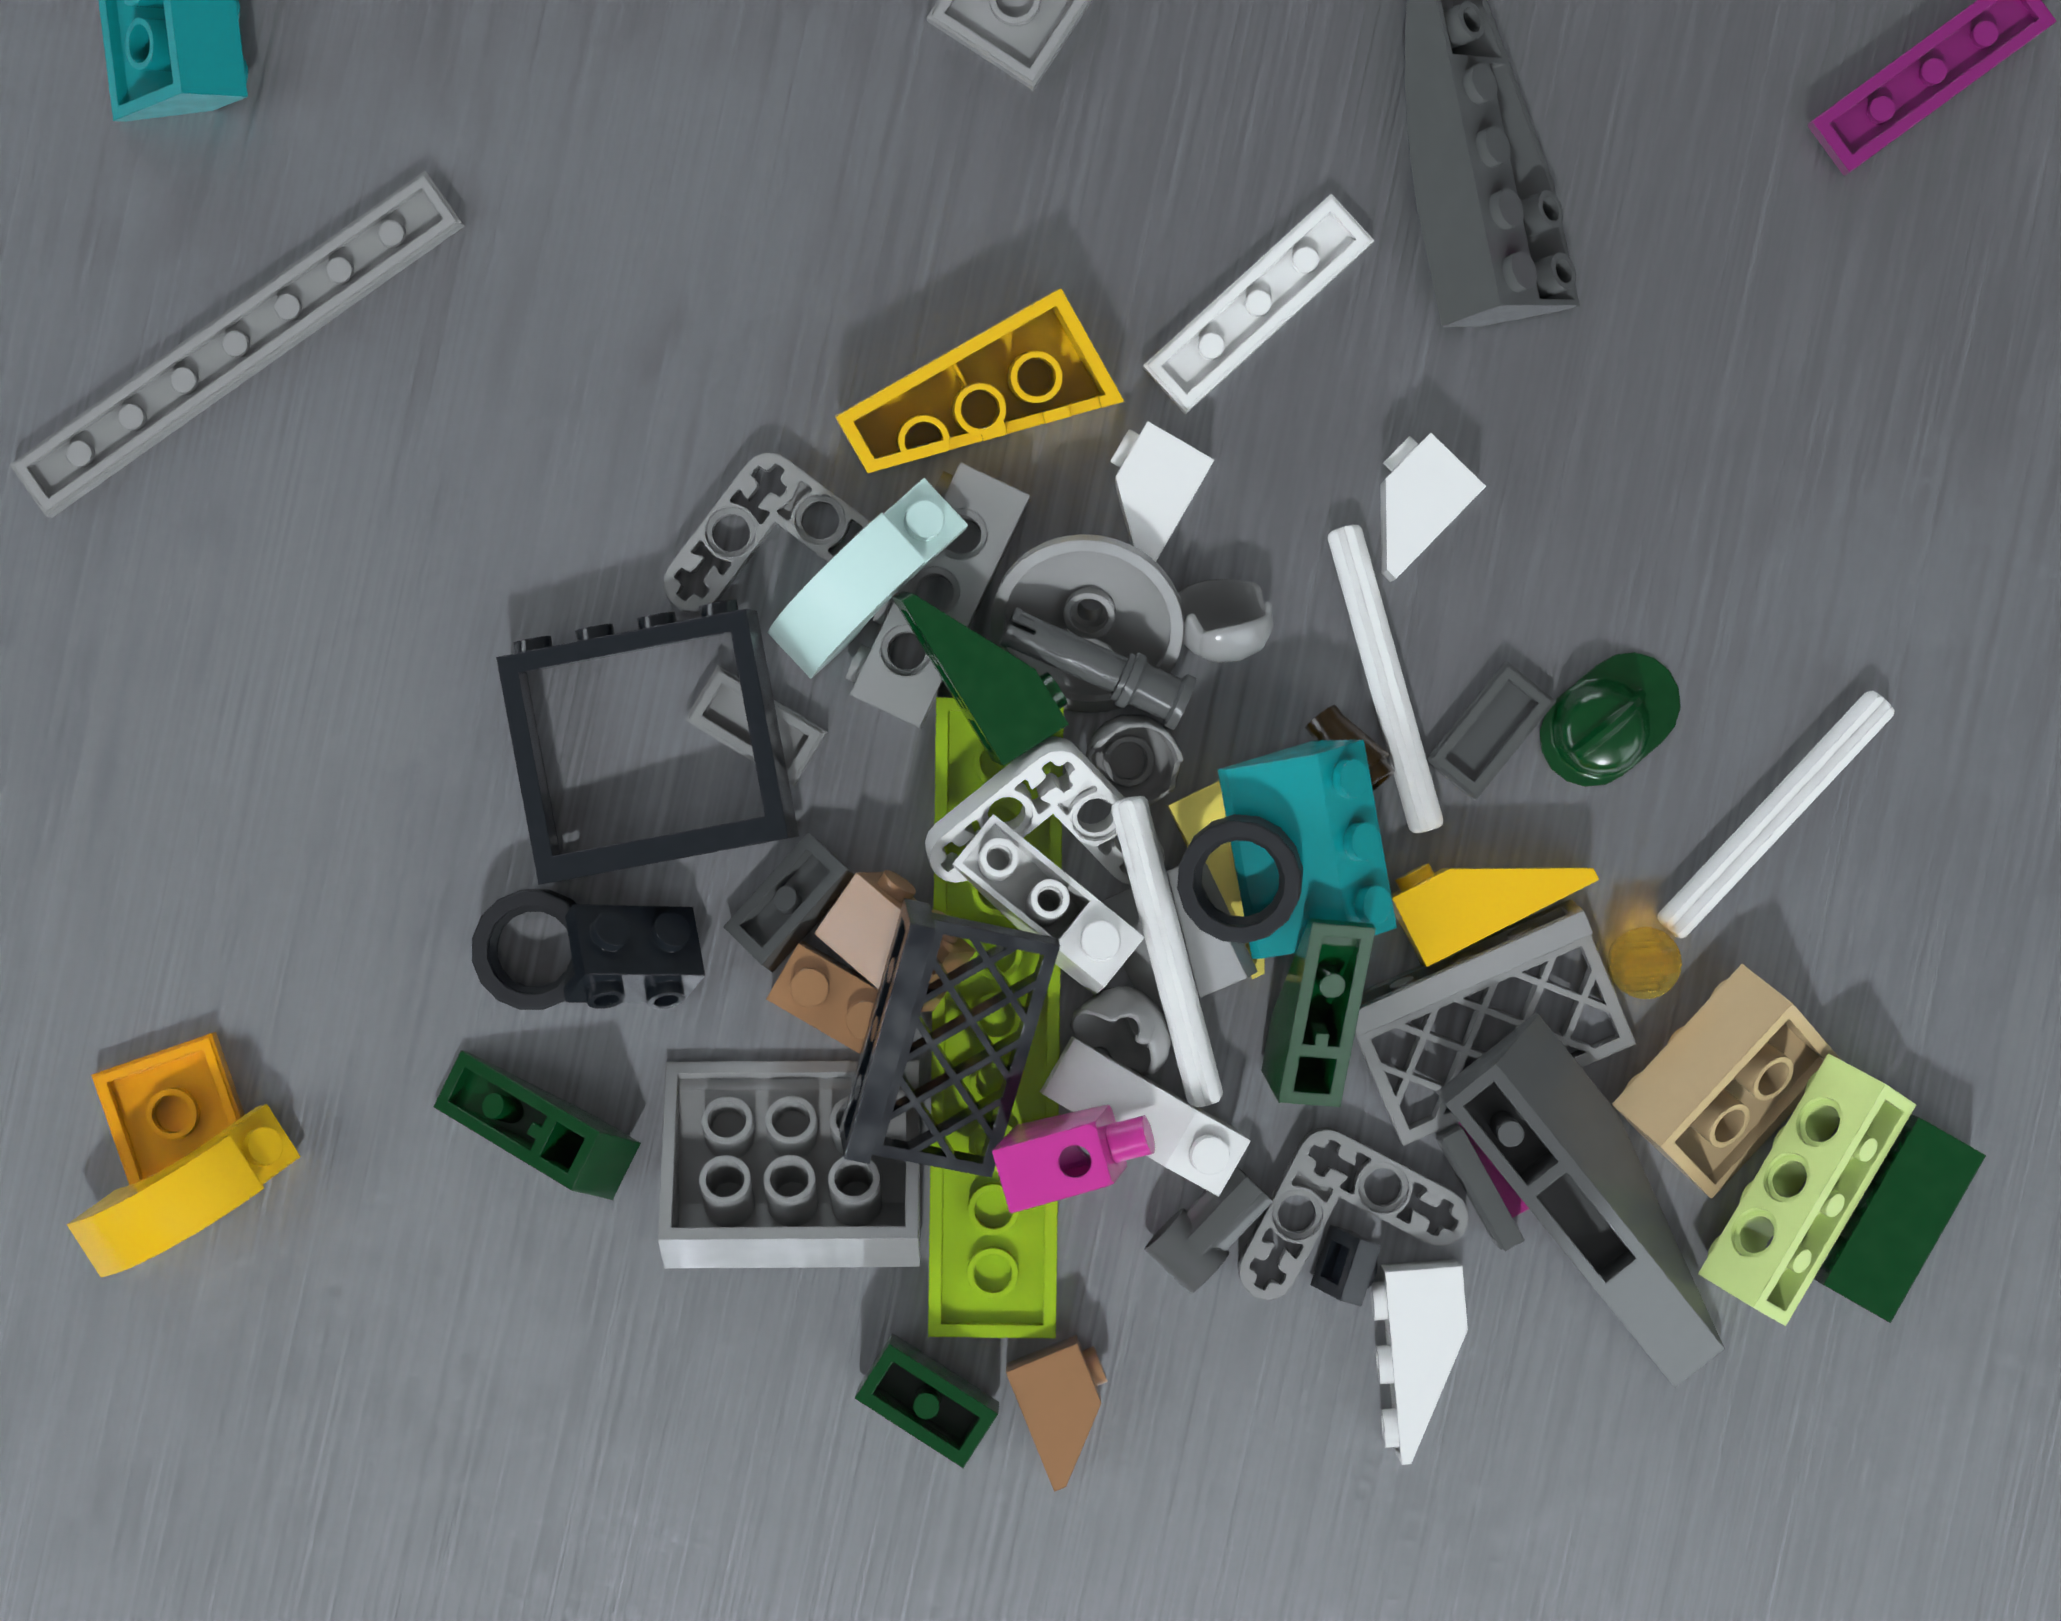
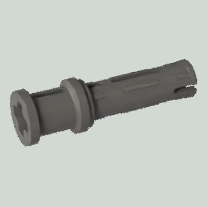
M1018 607L1013 611L1006 626L1008 629L1003 633L999 644L1111 692L1109 699L1114 701V705L1121 708L1126 707L1128 704L1162 718L1164 727L1171 730L1176 728L1182 718L1196 684V677L1189 674L1180 678L1148 664L1147 656L1144 654L1130 652L1127 657L1122 656L1025 613Z

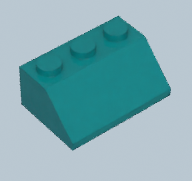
M98 0L113 121L127 122L214 111L248 97L246 84L248 80V66L242 52L239 27V0Z
M1364 739L1309 741L1218 769L1226 817L1234 814L1259 816L1280 827L1296 845L1303 866L1302 891L1289 920L1272 935L1249 942L1252 959L1296 953L1310 918L1373 923L1376 928L1375 935L1397 928ZM1232 841L1231 847L1244 917L1261 912L1272 902L1278 891L1279 872L1275 860L1264 848L1249 841Z

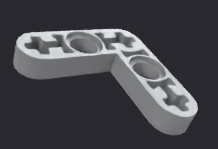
M763 453L754 456L743 467L669 565L664 575L666 596L674 606L688 613H700L699 606L718 602L776 524L825 561L829 562L834 557L830 550L837 547L845 539L851 523L856 522L864 529L870 521L787 458L776 453ZM778 466L784 470L780 480L787 488L780 497L770 492L762 500L758 508L770 514L760 524L748 509L734 504L733 501L740 492L751 501L760 488V484L754 478L756 472L763 469L770 473ZM817 503H827L833 506L839 515V526L836 532L825 539H815L809 536L803 527V516L806 510ZM729 515L743 518L748 523L750 529V538L747 544L734 552L721 549L714 539V529L717 522ZM703 542L715 557L731 563V566L722 575L719 569L713 565L703 581L710 588L708 594L703 599L693 594L685 601L679 596L684 586L677 578L684 569L694 574L706 561L704 557L694 554Z
M1329 1127L1316 1128L1307 1133L1298 1144L1271 1196L1273 1202L1262 1213L1246 1243L1238 1262L1239 1278L1245 1289L1256 1298L1271 1300L1285 1295L1294 1285L1339 1197L1408 1234L1435 1246H1447L1462 1237L1466 1232L1469 1222L1468 1209L1462 1198L1442 1184L1339 1130ZM1329 1140L1336 1141L1338 1143L1336 1147L1338 1156L1354 1166L1357 1153H1362L1368 1157L1355 1173L1352 1190L1349 1191L1340 1186L1348 1178L1346 1173L1330 1166L1324 1170L1323 1174L1314 1171L1316 1160L1309 1155L1310 1149L1314 1145L1324 1148ZM1385 1168L1392 1170L1400 1179L1398 1196L1388 1204L1373 1203L1365 1194L1364 1185L1366 1178L1377 1169ZM1416 1182L1424 1186L1416 1195L1419 1200L1434 1207H1438L1443 1199L1451 1202L1448 1212L1455 1218V1221L1450 1228L1440 1225L1435 1233L1427 1231L1430 1221L1422 1213L1412 1208L1409 1209L1407 1220L1397 1216L1410 1201L1413 1183ZM1300 1195L1306 1197L1314 1206L1315 1215L1312 1223L1301 1231L1288 1230L1279 1221L1278 1211L1280 1205L1291 1196ZM1271 1228L1284 1241L1301 1245L1295 1255L1291 1254L1286 1247L1283 1248L1277 1260L1278 1268L1284 1272L1283 1277L1280 1281L1269 1278L1264 1286L1255 1283L1257 1274L1250 1267V1264L1254 1258L1265 1261L1269 1257L1275 1243L1273 1240L1262 1238L1266 1230Z

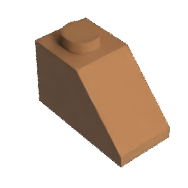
M1077 1335L1006 1363L1007 1377L1054 1492L1065 1488L1069 1482L1102 1403L1098 1386L1108 1382L1095 1347L1092 1346L1083 1350Z

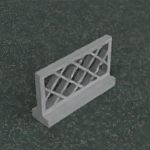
M1570 899L1499 930L1428 967L1423 965L1417 966L1363 991L1355 1038L1399 1141L1403 1146L1459 1122L1442 1099L1438 1097L1431 1115L1408 1125L1400 1108V1103L1409 1082L1411 1081L1438 1091L1462 1072L1468 1055L1478 1059L1486 1053L1472 1047L1485 1014L1516 1025V1029L1534 1014L1544 988L1574 999L1561 1033L1552 1030V1032L1566 1049L1567 1046L1579 1049L1571 1053V1055L1581 1068L1636 1044L1591 936L1594 933L1586 914L1574 901ZM1580 947L1588 968L1579 990L1575 991L1549 981L1548 978L1556 958ZM1541 964L1537 976L1525 972ZM1510 977H1516L1533 984L1520 1017L1489 1006L1498 983ZM1594 982L1602 1001L1589 996ZM1483 990L1479 1001L1467 997ZM1453 1002L1475 1010L1462 1042L1431 1031L1439 1009ZM1585 1004L1607 1012L1616 1033L1593 1044L1572 1037ZM1424 1016V1019L1420 1027L1408 1023L1412 1020ZM1394 1028L1416 1035L1403 1068L1380 1060L1371 1038ZM1427 1040L1458 1051L1445 1083L1414 1073ZM1385 1072L1399 1077L1394 1091Z

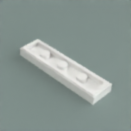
M1330 194L1143 365V369L1186 415L1371 246L1374 240L1341 203Z

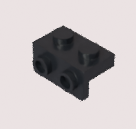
M573 905L565 915L574 968L573 977L563 988L566 1002L587 1003L589 1007L596 1009L610 1008L621 1003H647L649 1007L654 1009H666L675 1007L685 1001L705 977L693 907Z

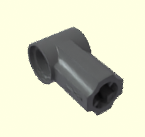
M1236 1166L1219 1197L1205 1189L1203 1194L1187 1210L1182 1208L1176 1212L1151 1238L1144 1250L1192 1294L1218 1270L1230 1253L1227 1249L1266 1210L1273 1200Z

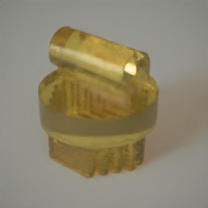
M1636 927L1623 932L1614 940L1607 956V970L1614 985L1624 994L1639 999H1652L1667 993L1677 982L1682 967L1681 954L1674 940L1665 932L1652 927Z

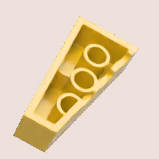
M1060 288L834 417L867 473H871L1125 401L1063 290Z

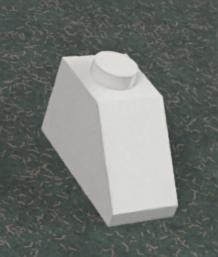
M1147 421L1140 435L1131 429L1127 431L1110 462L1120 468L1114 483L1130 543L1156 562L1211 468L1214 459Z
M1432 433L1420 444L1409 436L1383 462L1391 473L1380 484L1381 574L1389 582L1395 580L1486 487Z

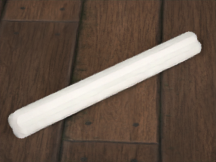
M1355 524L1344 526L1328 534L1329 546L1386 749L1390 754L1389 760L1392 768L1395 770L1394 778L1408 828L1412 833H1423L1442 826L1443 816L1363 530L1359 525Z
M1869 691L1860 697L1658 913L1657 918L1664 928L1677 938L1682 939L1689 935L1894 716L1895 710L1883 696L1875 691Z
M1144 796L1124 798L1115 802L1112 805L1111 811L1187 1103L1193 1107L1209 1106L1220 1101L1223 1089L1148 800Z

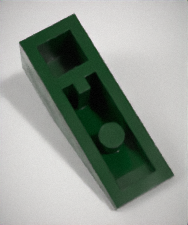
M902 591L892 597L993 762L1005 766L1069 725L1060 710L1068 704L1054 678L1048 672L1039 676L1033 667L913 593Z
M1309 919L1272 1012L1261 1071L1278 1103L1341 1107L1376 930L1373 923Z
M461 1050L433 1106L569 1190L613 1200L641 1144L639 1141L589 1112Z

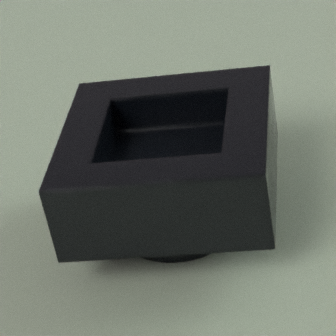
M1330 1225L1310 1285L1340 1301L1362 1307L1366 1291L1374 1282L1377 1274V1258L1381 1245L1351 1230Z

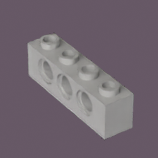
M960 462L954 475L943 471L934 489L962 519L970 520L979 527L981 540L973 551L965 554L955 553L946 547L895 595L905 591L917 596L918 587L925 579L934 576L942 577L952 585L953 599L948 607L941 611L970 628L1029 505L1030 495ZM891 598L874 615L873 621L882 625V628L872 649L863 644L860 645L845 679L855 683L850 693L851 696L922 729L944 682L927 654H925L922 663L914 669H899L892 663L889 655L892 642L900 635L914 633Z

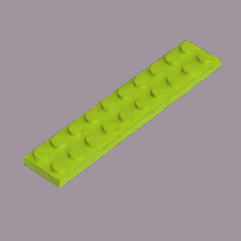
M936 697L934 824L1008 765L1002 766L991 760L954 698ZM1062 707L1060 710L1064 715V707ZM1064 728L1050 737L1063 738ZM1050 761L1043 766L1045 775L1053 773L1058 778L1063 776V765L1057 766ZM1023 780L1022 783L1027 787L1032 799L1038 798L1039 794L1036 787L1032 790L1028 781ZM1012 797L1000 798L990 806L988 817L990 818L994 814L1003 822L1011 821L1021 812L1022 802ZM1052 814L1027 834L1024 839L1062 869V822ZM974 820L971 823L974 832L978 829L980 831L981 827L978 820ZM953 842L944 846L946 855L953 852L959 856L966 848V845L958 847ZM934 873L933 909L948 916L1018 930L968 880L957 883L941 879ZM962 938L976 950L971 940ZM983 943L987 950L996 946L993 944ZM977 950L975 951V953L973 954V956L971 957L970 960H972V959H974L975 957L979 956V953H978ZM1016 950L997 961L996 964L1010 986L1035 972L1040 954ZM1056 964L1004 1137L1018 1124L1059 1115V1104L1040 1092L1060 1055L1061 968ZM988 967L956 985L970 1009L1002 991ZM948 991L934 1011H932V1031L962 1014ZM1028 993L1018 998L1023 1006H1025ZM1011 1003L979 1022L992 1043L995 1044L1016 1032L1021 1019ZM971 1026L939 1044L954 1067L985 1050ZM1011 1051L1002 1056L1006 1064H1008ZM933 1052L931 1080L945 1073ZM991 1062L962 1080L976 1102L1000 1089L1004 1077L995 1063ZM954 1084L931 1097V1115L937 1125L968 1107ZM994 1109L985 1114L990 1122ZM976 1119L949 1134L946 1138L955 1151L981 1155L987 1134ZM935 1142L934 1144L930 1145L941 1148L938 1142ZM930 1166L928 1337L1056 1339L1058 1201L1010 1213L996 1166L992 1178Z

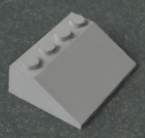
M910 1060L906 1063L904 1074L914 1090L920 1087V1060ZM859 1061L665 1062L658 1243L665 1269L920 1267V1164L872 1155L870 1164L844 1159L839 1130ZM901 1086L896 1100L906 1095ZM913 1107L890 1120L886 1137L910 1141L920 1135V1115Z

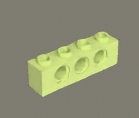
M1828 1053L1819 1070L1808 1080L1805 1093L1787 1124L1775 1136L1772 1149L1754 1180L1743 1190L1740 1203L1722 1234L1711 1244L1707 1259L1698 1275L1786 1326L1912 1114L1916 1104L1887 1084ZM1838 1127L1837 1132L1832 1136L1833 1131ZM1806 1181L1805 1186H1804L1803 1189L1799 1192L1800 1187H1801L1802 1184ZM1773 1236L1770 1245L1766 1248L1768 1241Z

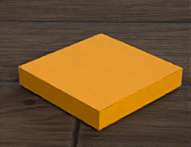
M216 1032L91 1075L129 1185L140 1182L179 1161L245 1115Z

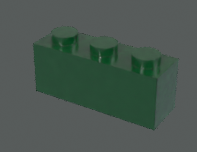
M1911 1114L1814 1280L1891 1323L1986 1155L1922 1118Z

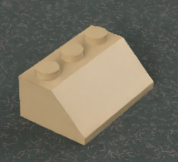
M1741 964L1728 979L1722 981L1714 989L1710 999L1686 1025L1680 1027L1672 1034L1667 1045L1649 1065L1627 1083L1624 1092L1612 1103V1106L1649 1143L1712 1199L1796 1109L1805 1093L1808 1080L1819 1070L1827 1054L1829 1053L1838 1059L1840 1058L1791 1001L1744 964Z

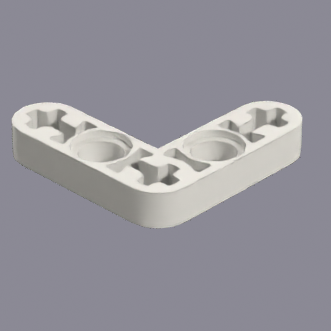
M1048 737L1014 759L935 823L928 831L925 840L930 866L938 877L954 883L967 881L952 866L958 855L953 852L946 855L944 846L950 842H953L958 847L967 846L979 832V829L974 832L971 823L974 820H978L982 828L989 820L988 811L990 806L1000 798L1012 797L1021 801L1023 806L1016 818L1004 823L1022 838L1054 814L1116 879L1122 883L1130 884L1121 846L1115 838L1117 831L1112 811L1110 810L1109 815L1104 820L1093 824L1084 823L1077 817L1081 806L1091 799H1104L1110 802L1112 806L1115 802L1125 797L1066 738ZM1052 761L1057 766L1064 764L1067 772L1059 778L1053 773L1045 775L1043 766ZM1023 780L1028 781L1032 790L1036 787L1039 794L1038 798L1032 799L1027 787L1022 783ZM1157 835L1159 847H1160L1161 854H1162V858H1163V862H1164V861H1165L1164 849H1163V846H1162V844H1161V842H1160V839H1159V837H1158V835Z

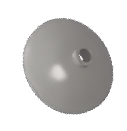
M1070 535L1052 539L1032 548L1022 555L1006 572L996 591L991 614L993 643L1036 669L1039 676L1048 672L1062 690L1068 703L1064 706V709L1069 711L1096 713L1112 711L1121 707L1114 705V701L1109 699L1111 692L1007 646L999 645L1003 633L1008 629L1006 626L1016 607L1022 609L1025 613L1122 656L1127 657L1130 652L1144 654L1147 656L1148 664L1168 673L1174 668L1182 647L1184 633L1183 608L1177 590L1169 576L1160 565L1141 550L1106 536ZM1085 599H1094L1102 607L1097 610H1088L1080 602Z

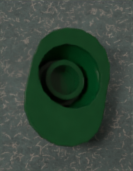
M1636 652L1615 654L1597 664L1561 694L1543 718L1539 731L1541 751L1550 768L1565 781L1584 787L1606 785L1626 774L1658 747L1676 725L1681 705L1679 687L1671 672L1655 658Z

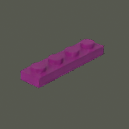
M1977 0L1820 114L1807 126L1843 176H1846L2057 21L2042 0Z

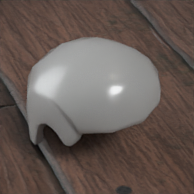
M1236 579L1204 580L1187 585L1178 593L1184 615L1182 642L1192 653L1204 659L1217 663L1238 662L1261 651L1273 631L1271 602L1264 603L1261 588L1254 582Z
M1120 714L1104 722L1093 734L1086 751V757L1125 798L1144 796L1148 800L1149 807L1175 790L1181 762L1184 761L1183 752L1168 728L1144 714ZM1101 799L1102 801L1111 805V803L1107 800Z
M1131 986L1107 988L1089 998L1073 1012L1070 1027L1076 1039L1094 1049L1101 1048L1105 1050L1110 1058L1140 1075L1154 1074L1166 1064L1172 1042L1166 1018L1156 1002L1143 991Z

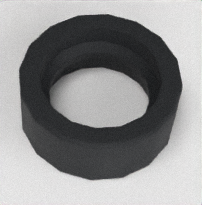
M1234 814L1210 822L1192 838L1179 863L1177 890L1185 913L1201 931L1221 941L1249 943L1269 937L1289 920L1301 896L1303 866L1296 845L1280 827L1259 816ZM1235 840L1253 842L1264 848L1275 860L1279 872L1278 891L1272 902L1261 912L1246 917L1228 915L1217 909L1206 897L1202 885L1203 866L1208 856L1220 845Z
M550 889L519 890L498 899L481 916L472 937V963L480 983L498 1001L519 1010H544L565 1001L563 988L574 975L572 958L566 971L555 982L543 987H527L513 981L503 970L498 959V939L503 928L514 917L526 912H543L557 918L567 929L565 915L573 905H577L571 898Z

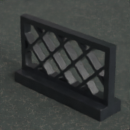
M904 898L839 1130L844 1159L870 1164L872 1155L992 1178L996 1166L992 1150L1004 1138L1060 949L1058 938L933 913L929 903ZM943 934L971 940L979 956L947 973L937 957ZM983 943L993 944L996 946L987 950ZM1016 950L1040 954L1035 972L1010 986L996 964L997 961ZM988 967L1002 991L970 1009L956 985ZM934 969L939 979L929 984ZM948 990L962 1014L931 1032L920 1016L923 1004ZM1028 993L1025 1006H1023L1018 998ZM1011 1003L1021 1019L1018 1030L993 1044L979 1021ZM971 1026L985 1050L954 1067L939 1044ZM917 1028L923 1037L913 1042ZM931 1049L945 1070V1073L914 1090L904 1074L906 1063ZM1011 1051L1008 1064H1006L1002 1056ZM994 1062L1004 1077L1001 1088L976 1102L962 1079ZM954 1084L968 1107L937 1125L923 1101ZM901 1086L906 1095L896 1100ZM913 1107L929 1129L910 1141L886 1137L890 1120ZM994 1109L990 1122L985 1114ZM977 1119L987 1134L981 1155L955 1151L946 1136ZM935 1142H938L941 1148L930 1145L934 1144Z

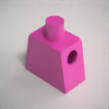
M1102 1105L1018 1124L992 1150L1009 1212L1014 1213L1114 1184L1126 1169L1127 1160L1155 1153V1142L1150 1123L1145 1115L1116 1122L1110 1105ZM1080 1146L1085 1148L1090 1155L1086 1154Z

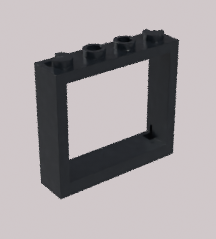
M737 600L714 602L699 606L700 618L677 622L675 612L652 614L637 618L638 630L615 634L613 624L596 625L575 630L576 642L553 646L551 636L529 638L513 642L515 654L496 657L538 885L799 837L756 610H738ZM731 633L765 816L561 854L527 673Z

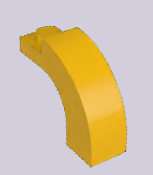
M268 1104L255 1107L215 1137L174 1164L140 1182L114 1190L66 1225L99 1276L102 1278L113 1275L157 1256L208 1227L262 1191L264 1183L301 1156Z

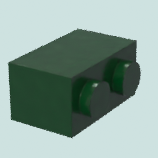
M893 1333L859 1384L855 1394L856 1400L962 1468L965 1467L999 1413V1401Z

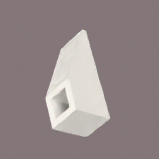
M994 814L952 863V866L1018 930L1058 938L1060 949L1055 964L1094 996L1108 984L1145 938Z
M1456 1258L1381 1264V1281L1373 1282L1370 1286L1374 1321L1384 1320L1386 1345L1376 1346L1379 1384H1390L1392 1405L1391 1409H1381L1383 1443L1385 1448L1395 1447V1453L1401 1465L1412 1464L1468 1331L1463 1266Z

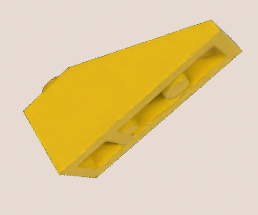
M1427 863L1395 879L1399 890L1392 893L1391 896L1394 913L1421 965L1428 967L1598 881L1599 878L1594 868L1587 867L1442 868L1433 872L1430 864Z

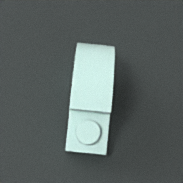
M923 478L884 514L881 512L839 551L791 600L773 622L767 633L810 679L813 678L857 638L867 622L907 582L961 535L968 524L933 486Z

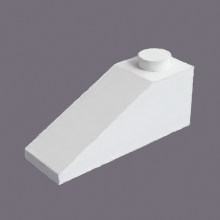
M1074 1037L1070 1038L1040 1091L1043 1095L1072 1112L1110 1105L1116 1122L1145 1115L1150 1123L1155 1142V1153L1146 1156L1218 1197L1251 1142L1250 1139L1227 1122L1200 1107L1191 1106L1184 1098Z

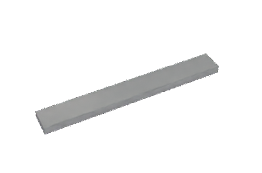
M426 171L422 172L9 464L44 515L53 518L448 239L465 225Z

